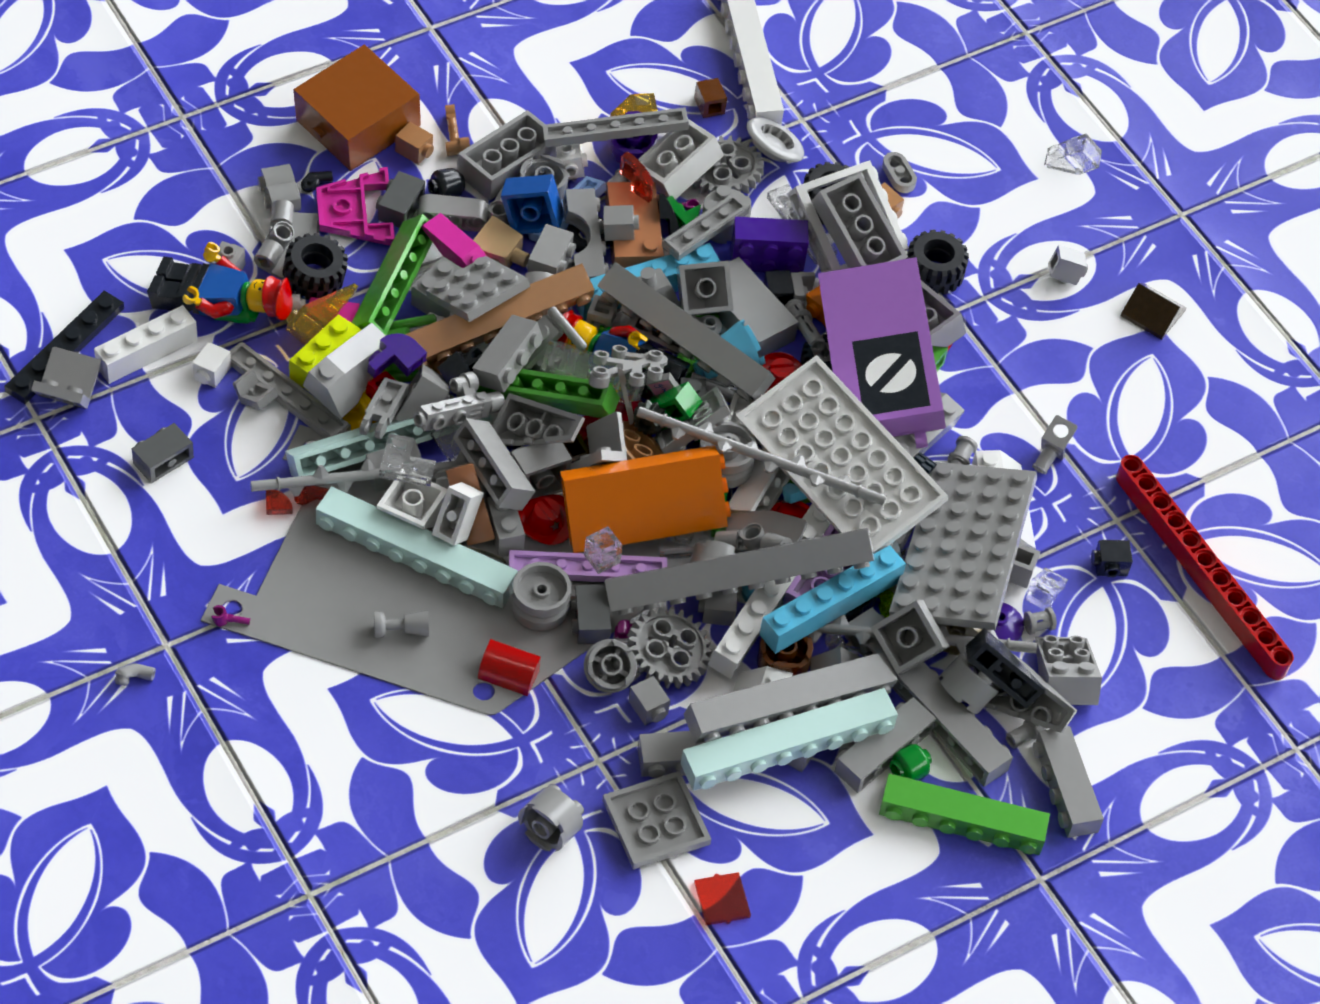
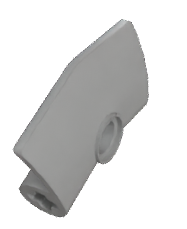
M276 200L272 203L269 234L254 257V262L258 267L281 279L284 278L282 270L286 250L291 241L294 242L298 236L303 238L304 234L307 233L314 235V233H317L318 213L293 212L294 205L287 200Z
M771 510L731 513V517H727L728 527H726V531L716 532L714 540L730 544L735 547V553H741L800 541L806 530L807 522L805 519Z

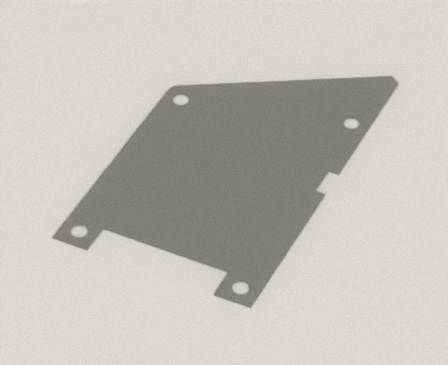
M299 425L287 450L302 446L308 441H318L324 438L312 428ZM285 454L283 460L287 461V457ZM364 461L328 473L359 471ZM433 474L424 475V479L436 484ZM370 480L354 481L347 494L377 507V504L388 489L375 492ZM336 483L310 487L257 596L219 584L201 618V622L216 626L211 616L219 615L214 613L213 607L216 605L223 606L229 601L238 602L242 606V613L239 616L251 618L250 625L228 622L219 628L486 715L498 714L523 696L517 692L477 679L479 667L490 639L541 656L540 671L531 690L594 645L577 644V634H572L571 627L572 618L576 617L575 612H570V605L568 616L558 627L547 631L531 630L522 626L515 619L511 609L512 594L503 608L489 605L483 599L472 594H465L450 584H443L430 575L419 573L408 565L394 562L386 555L370 551L364 545L355 541H348L333 531L322 529L316 524V508L331 486L340 490ZM434 527L427 528V530L433 532ZM525 535L524 551L573 553L569 538L560 544L546 545L534 541ZM654 539L614 546L607 550L597 549L580 553L666 557L667 567L690 563L693 549L662 539ZM493 540L467 546L466 541L459 543L465 547L481 549L497 555ZM485 555V556H487V557H489V558H492V559H494V560H496V561H498V562H500V563H503V564L509 566V555L502 557L503 559L506 560V563H504V562H502V561H500V560H498V559H496V558H494V557ZM571 581V596H575L576 585H605V582ZM644 606L633 607V613L618 615V611H610L611 634L615 631V626L618 625L619 621L623 619L630 621L644 611ZM428 610L429 637L407 634L404 632V629L386 630L383 638H375L374 611L383 612L385 619H404L405 614ZM480 683H487L494 688L495 693L489 700H479L473 694L474 687Z

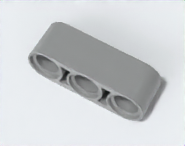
M425 194L419 198L417 216L424 214L428 220H431L439 213H442L460 230L477 232L481 231L488 221L489 204L482 199Z

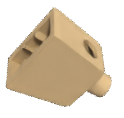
M492 215L473 241L481 247L487 257L508 268L513 263L526 267L530 254L522 251L523 236Z

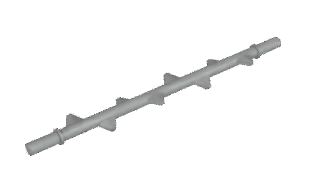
M643 407L638 409L637 417L657 423L660 427L670 428L674 440H678L687 434L717 445L720 453L731 450L763 462L765 472L768 474L781 468L810 479L814 487L825 484L853 494L856 498L861 497L880 505L885 503L886 495L864 488L861 484L851 483L847 475L837 478L806 467L804 456L798 455L790 461L759 450L754 441L743 444L713 433L711 422H706L696 427L668 417L667 414L663 415Z
M461 450L455 461L424 464L420 456H415L409 466L379 469L375 468L370 459H365L359 471L328 473L323 465H319L313 475L288 478L276 477V479L250 481L251 492L274 489L280 491L281 489L289 488L294 496H299L304 486L336 483L341 491L348 493L354 481L385 478L391 486L402 469L415 475L433 474L436 479V472L449 466L464 465L469 462Z
M845 615L808 635V637L812 638L813 643H816L823 633L856 636L861 646H865L871 638H876L871 627L849 625ZM938 624L947 643L956 646L961 654L966 652L965 646L974 637L951 635L945 625ZM988 630L992 635H994L998 639L994 630ZM1010 638L1008 640L998 639L1010 651L1036 653L1037 643L1014 641L1010 640Z

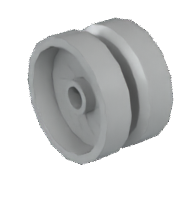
M729 421L719 426H712L713 433L743 444L751 441L756 442L753 434L741 424ZM700 440L699 448L715 444ZM731 450L723 453L725 469H721L722 478H726L728 488H735L744 484L751 477L754 459Z
M535 562L520 569L513 581L511 609L515 619L522 626L536 631H547L562 624L569 614L571 581L568 574L559 566L548 562Z

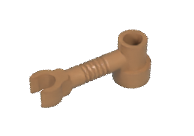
M451 104L445 105L450 142H445L447 156L458 155V153L470 146L469 137L459 138L455 105Z

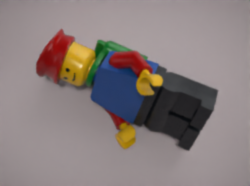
M213 242L207 243L203 258L207 262L215 261V264L174 262L172 257L163 256L156 275H154L147 290L152 309L172 311L183 305L188 312L193 311L195 314L208 315L219 321L243 324L255 322L259 312L266 313L268 317L286 320L290 316L293 306L292 291L287 278L279 280L273 276H268L266 280L255 279L250 283L245 272L241 271L223 255H217L220 248Z
M569 310L562 315L587 343L586 349L578 350L564 332L553 345L561 347L563 351L569 349L582 356L588 354L591 356L589 361L591 367L601 366L607 369L616 366L595 364L593 362L595 351H606L609 353V357L613 358L611 353L614 345L625 346L628 349L627 352L645 354L650 350H658L668 358L663 374L670 372L678 384H680V378H685L691 365L648 344L647 337L630 325L616 327L600 325L597 330L595 326L584 321L581 315L575 314L574 310ZM642 368L645 380L644 385L640 387L630 385L628 383L630 372L625 373L627 382L625 386L627 390L648 400L654 397L646 385L647 369ZM619 375L610 378L609 383L612 384L617 394L621 393L622 388Z

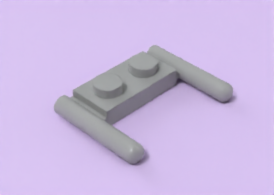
M555 306L551 307L547 312L548 314L543 315L538 321L543 340L522 369L530 370L563 335V332L578 350L586 349L587 343Z

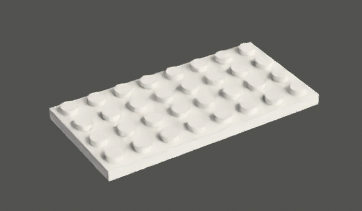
M817 355L736 415L738 422L753 434L757 443L766 452L790 461L798 455L804 456L806 467L837 478L847 475L851 483L861 484L864 488L887 496L884 505H880L861 497L856 498L853 494L825 484L814 487L810 479L782 469L839 533L869 528L874 554L892 544L948 501V495Z

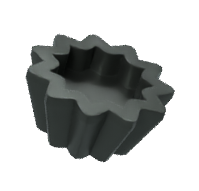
M647 399L645 403H638V407L634 409L633 418L634 426L638 428V432H643L644 435H653L666 428L665 426L660 427L657 423L637 417L639 407L664 415L666 410L660 408L658 402L651 403Z

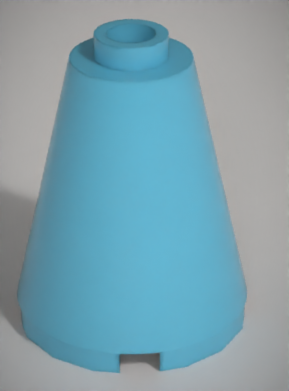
M744 319L735 323L721 335L723 339L758 364H765L764 356L759 358L757 351L761 350V347L749 325L744 326ZM697 359L692 364L696 374L709 379L718 376L712 370L707 373L697 365Z

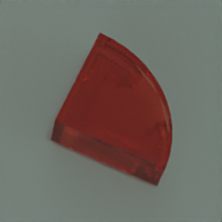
M275 489L266 490V515L293 514L292 503L284 493Z

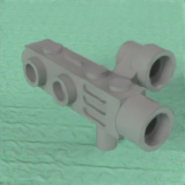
M472 371L462 373L459 377L450 379L449 382L450 389L453 393H456L457 398L420 406L419 411L414 413V423L417 427H421L424 432L433 429L440 430L443 427L455 424L461 425L465 418L481 419L489 417L491 413L499 412L505 399L500 391L476 393L479 388L477 375Z

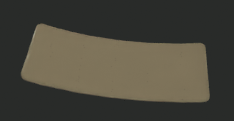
M467 547L478 553L494 557L506 563L505 559L496 554L481 549Z

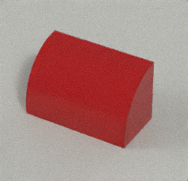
M490 639L479 667L477 679L528 696L540 671L541 656Z

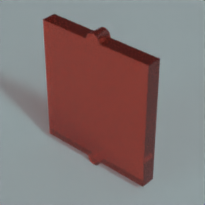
M739 872L725 875L716 873L713 877L694 880L705 925L723 922L730 924L731 921L751 918Z

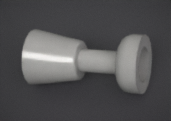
M428 610L405 614L404 619H385L383 612L374 611L375 638H383L386 630L404 629V632L407 634L429 637Z

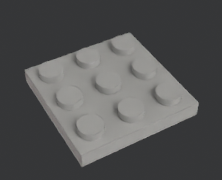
M484 256L477 258L465 268L456 270L453 275L446 279L437 281L425 291L429 300L471 322L529 288L530 284L527 277Z
M716 386L700 397L703 402L691 418L682 422L696 427L706 422H711L712 426H719L729 418L728 415L731 414V411L722 393ZM670 428L655 434L664 454L683 451L686 448L685 445L692 440H700L687 434L678 440H674Z
M680 771L603 795L602 801L633 869L711 845V837Z

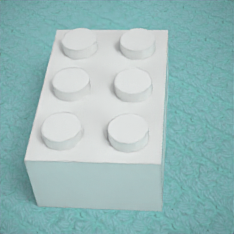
M689 119V130L668 132L633 163L642 181L655 182L656 191L664 194L666 198L673 196L676 200L724 156L716 137Z

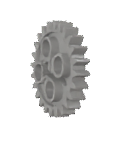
M719 136L718 143L724 156L693 183L694 189L700 188V194H704L707 191L710 193L716 190L718 186L726 185L730 189L749 194V187L756 189V182L760 183L761 176L764 175V159L761 158V152H757L756 146L750 147V141L741 143V137L736 141H732V136H729L727 140Z
M660 607L657 614L653 609H650L647 615L642 613L639 619L634 621L627 635L629 638L626 645L631 648L636 657L637 665L639 664L640 666L637 671L638 674L645 671L647 673L646 679L654 676L659 684L661 681H664L667 689L671 683H674L677 689L680 688L682 683L688 687L692 680L697 682L700 676L705 674L713 652L709 648L712 640L704 639L708 631L699 630L701 622L695 624L691 622L693 615L684 618L683 610L677 615L674 614L673 607H670L668 613H665L664 609Z

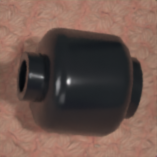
M455 168L436 170L428 181V190L434 195L460 197L466 187L463 174L459 173Z

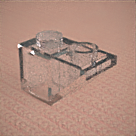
M1085 133L1047 148L1044 166L1049 169L1081 175L1099 168L1102 150Z

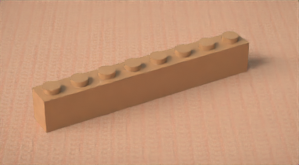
M581 263L530 284L529 288L471 322L454 314L405 335L416 340L427 352L426 361L423 365L429 367V364L433 362H444L456 351L467 353L475 345L483 342L485 344L491 343L511 315L538 322L543 315L548 314V310L553 306L563 314L571 306L576 304L577 306H583L589 303L591 298H593L595 289Z

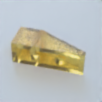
M355 283L303 305L299 311L294 309L286 319L288 322L286 331L306 345L337 316L355 294L358 286Z

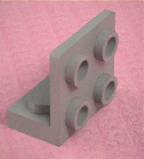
M53 347L42 381L34 380L31 390L38 396L87 409L102 361L97 358Z
M614 412L587 425L590 454L580 456V460L571 463L570 467L572 470L627 460L621 412Z

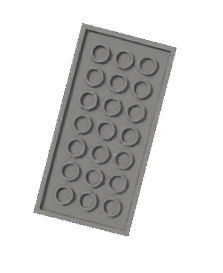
M935 462L937 465L932 470L931 478L948 495V501L915 526L905 558V570L899 578L889 614H894L916 600H924L937 624L996 630L1037 481V472Z

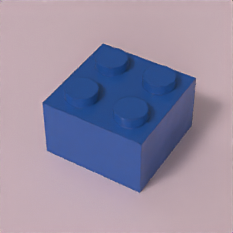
M553 174L506 178L501 199L511 228L520 234L542 233L546 224L557 228L561 227L564 210Z

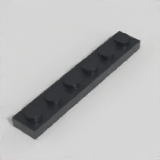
M104 290L4 386L5 392L26 404L35 395L31 390L34 380L42 381L52 348L58 347L79 353L124 309V302Z

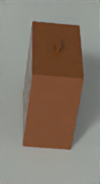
M365 44L293 89L296 121L350 171L395 143L396 135L409 122L421 126L420 94Z

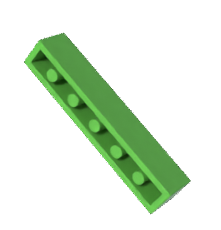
M424 214L403 221L352 321L360 329H364L373 323L383 334L387 335L433 243L421 228L422 225L429 221Z
M521 369L514 382L509 385L504 393L501 392L505 400L510 393L566 412L603 418L614 413L620 398L611 383H609L607 388L599 389L590 386L588 383L589 379ZM479 386L477 392L485 391L490 393L496 390Z
M888 774L879 815L885 816L890 820H901L913 823L918 827L937 829L945 834L953 833L965 836L970 840H981L993 843L998 847H1009L1026 854L1040 855L1045 843L1050 813L893 774Z

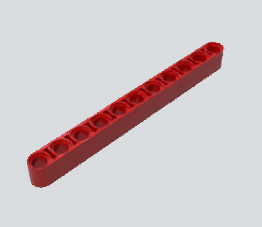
M1124 456L1116 474L1118 484L1265 674L1274 680L1285 678L1294 660L1292 651L1145 463L1138 456Z

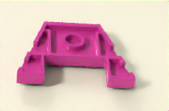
M388 167L379 168V172L370 175L368 172L359 174V178L346 181V179L316 187L319 231L391 246L395 238L393 222L367 223L364 192L386 190L389 182Z

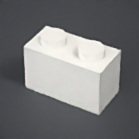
M463 482L449 486L432 535L452 545L468 540L484 492Z

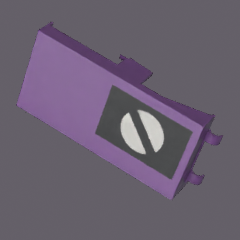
M917 257L818 273L833 373L893 437L914 434L916 449L928 447L926 432L945 429L946 424Z

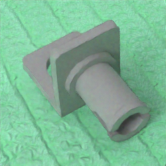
M1055 415L1041 437L1042 452L1032 465L1036 471L1046 475L1056 457L1060 460L1065 458V448L1076 432L1077 425L1059 415ZM1062 424L1068 428V434L1065 437H1057L1054 434L1053 430L1057 425Z

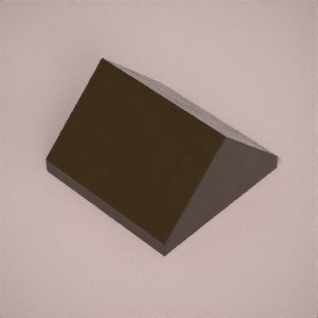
M1138 283L1120 316L1162 340L1184 314L1187 307L1147 284Z

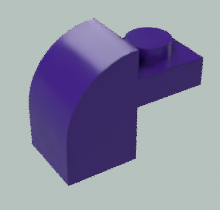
M400 333L389 334L380 339L379 349L382 352L377 350L368 359L367 372L375 379L394 363L408 377L426 361L427 352L416 340L408 335Z

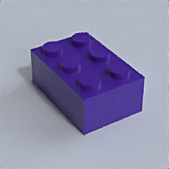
M735 216L730 245V261L740 257L752 272L790 270V273L804 272L809 245L808 220Z

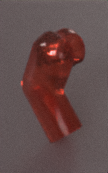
M316 485L304 486L299 496H294V501L299 505H306L316 499L322 500L329 489Z

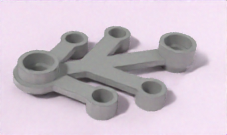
M614 345L612 347L611 356L613 358L609 357V353L606 351L597 350L594 352L593 362L597 365L616 366L622 363L624 373L630 372L628 383L636 387L644 385L645 375L642 373V368L648 370V379L660 381L662 380L664 366L668 362V358L661 351L650 350L645 354L627 352V347L622 345ZM601 366L594 367L589 375V385L599 389L607 388L610 378L618 376L617 366L610 369Z

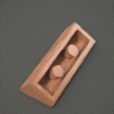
M473 463L445 470L450 486L463 482L481 491ZM483 498L468 540H466L467 546L495 539Z

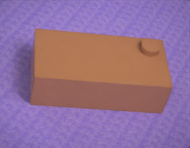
M607 182L605 205H633L634 215H639V230H635V240L609 241L612 265L616 262L623 268L663 257L664 251L655 182Z

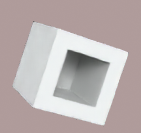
M208 342L192 362L193 378L201 384H207L216 388L231 368L230 351Z

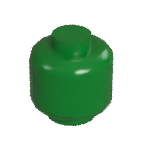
M910 744L893 755L890 762V770L893 775L918 781L929 774L932 758L928 750L922 749L917 744Z

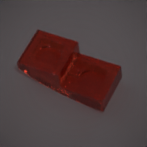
M627 151L621 156L620 174L632 182L631 191L649 203L652 201L653 180L644 165Z

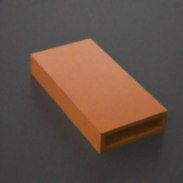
M712 445L560 471L569 541L573 553L728 527L727 517H731L729 502H725L724 493H728L726 478H722L721 469H725L723 453L719 454L716 446Z

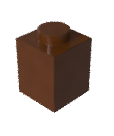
M714 78L696 82L694 99L702 117L707 118L725 114L727 96L719 79Z

